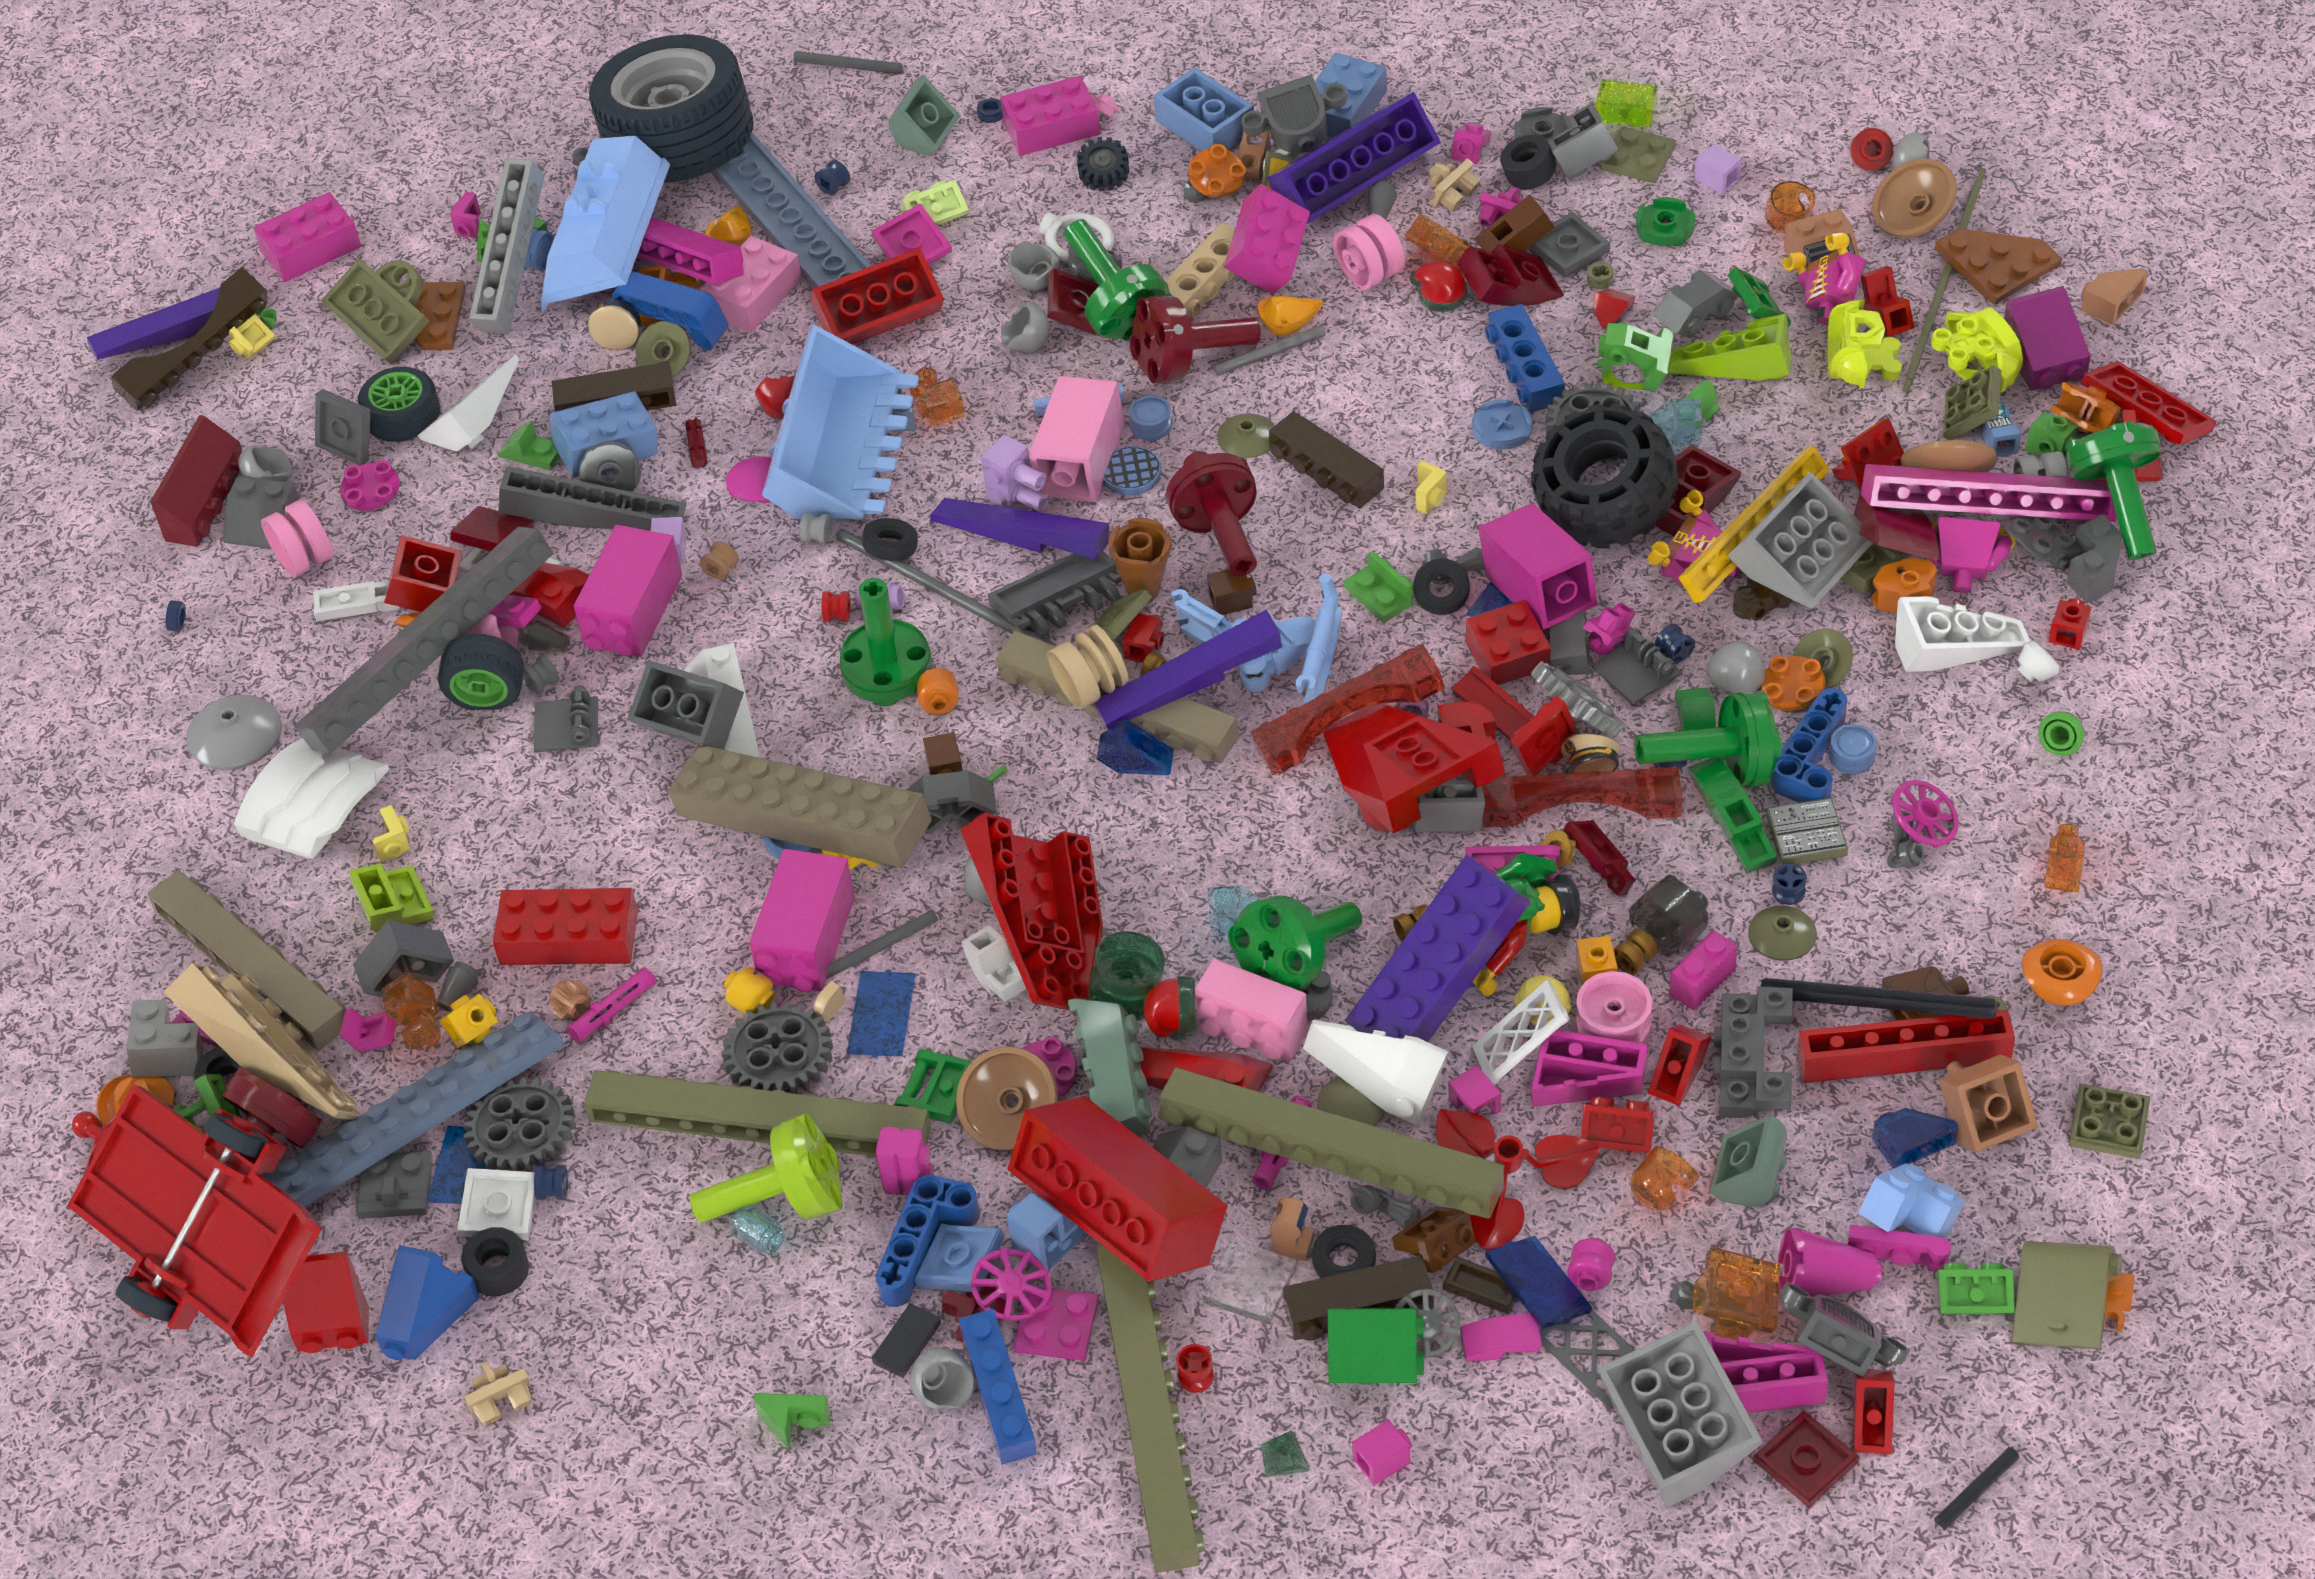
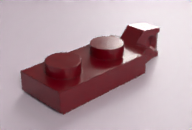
M1593 820L1567 822L1563 832L1569 836L1570 840L1576 842L1575 848L1589 861L1592 869L1601 874L1603 879H1607V887L1616 895H1627L1636 879L1628 871L1627 865L1629 862Z

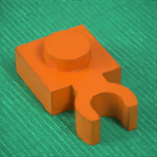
M2121 1273L2120 1276H2115L2112 1283L2108 1282L2105 1318H2113L2116 1321L2117 1332H2121L2124 1326L2125 1315L2123 1311L2130 1312L2135 1280V1275Z

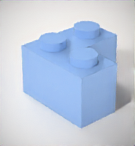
M1905 1163L1875 1177L1858 1213L1887 1232L1904 1225L1917 1234L1946 1238L1950 1234L1965 1200L1957 1196L1956 1191L1952 1187L1943 1183H1936L1928 1178L1926 1172L1920 1167Z

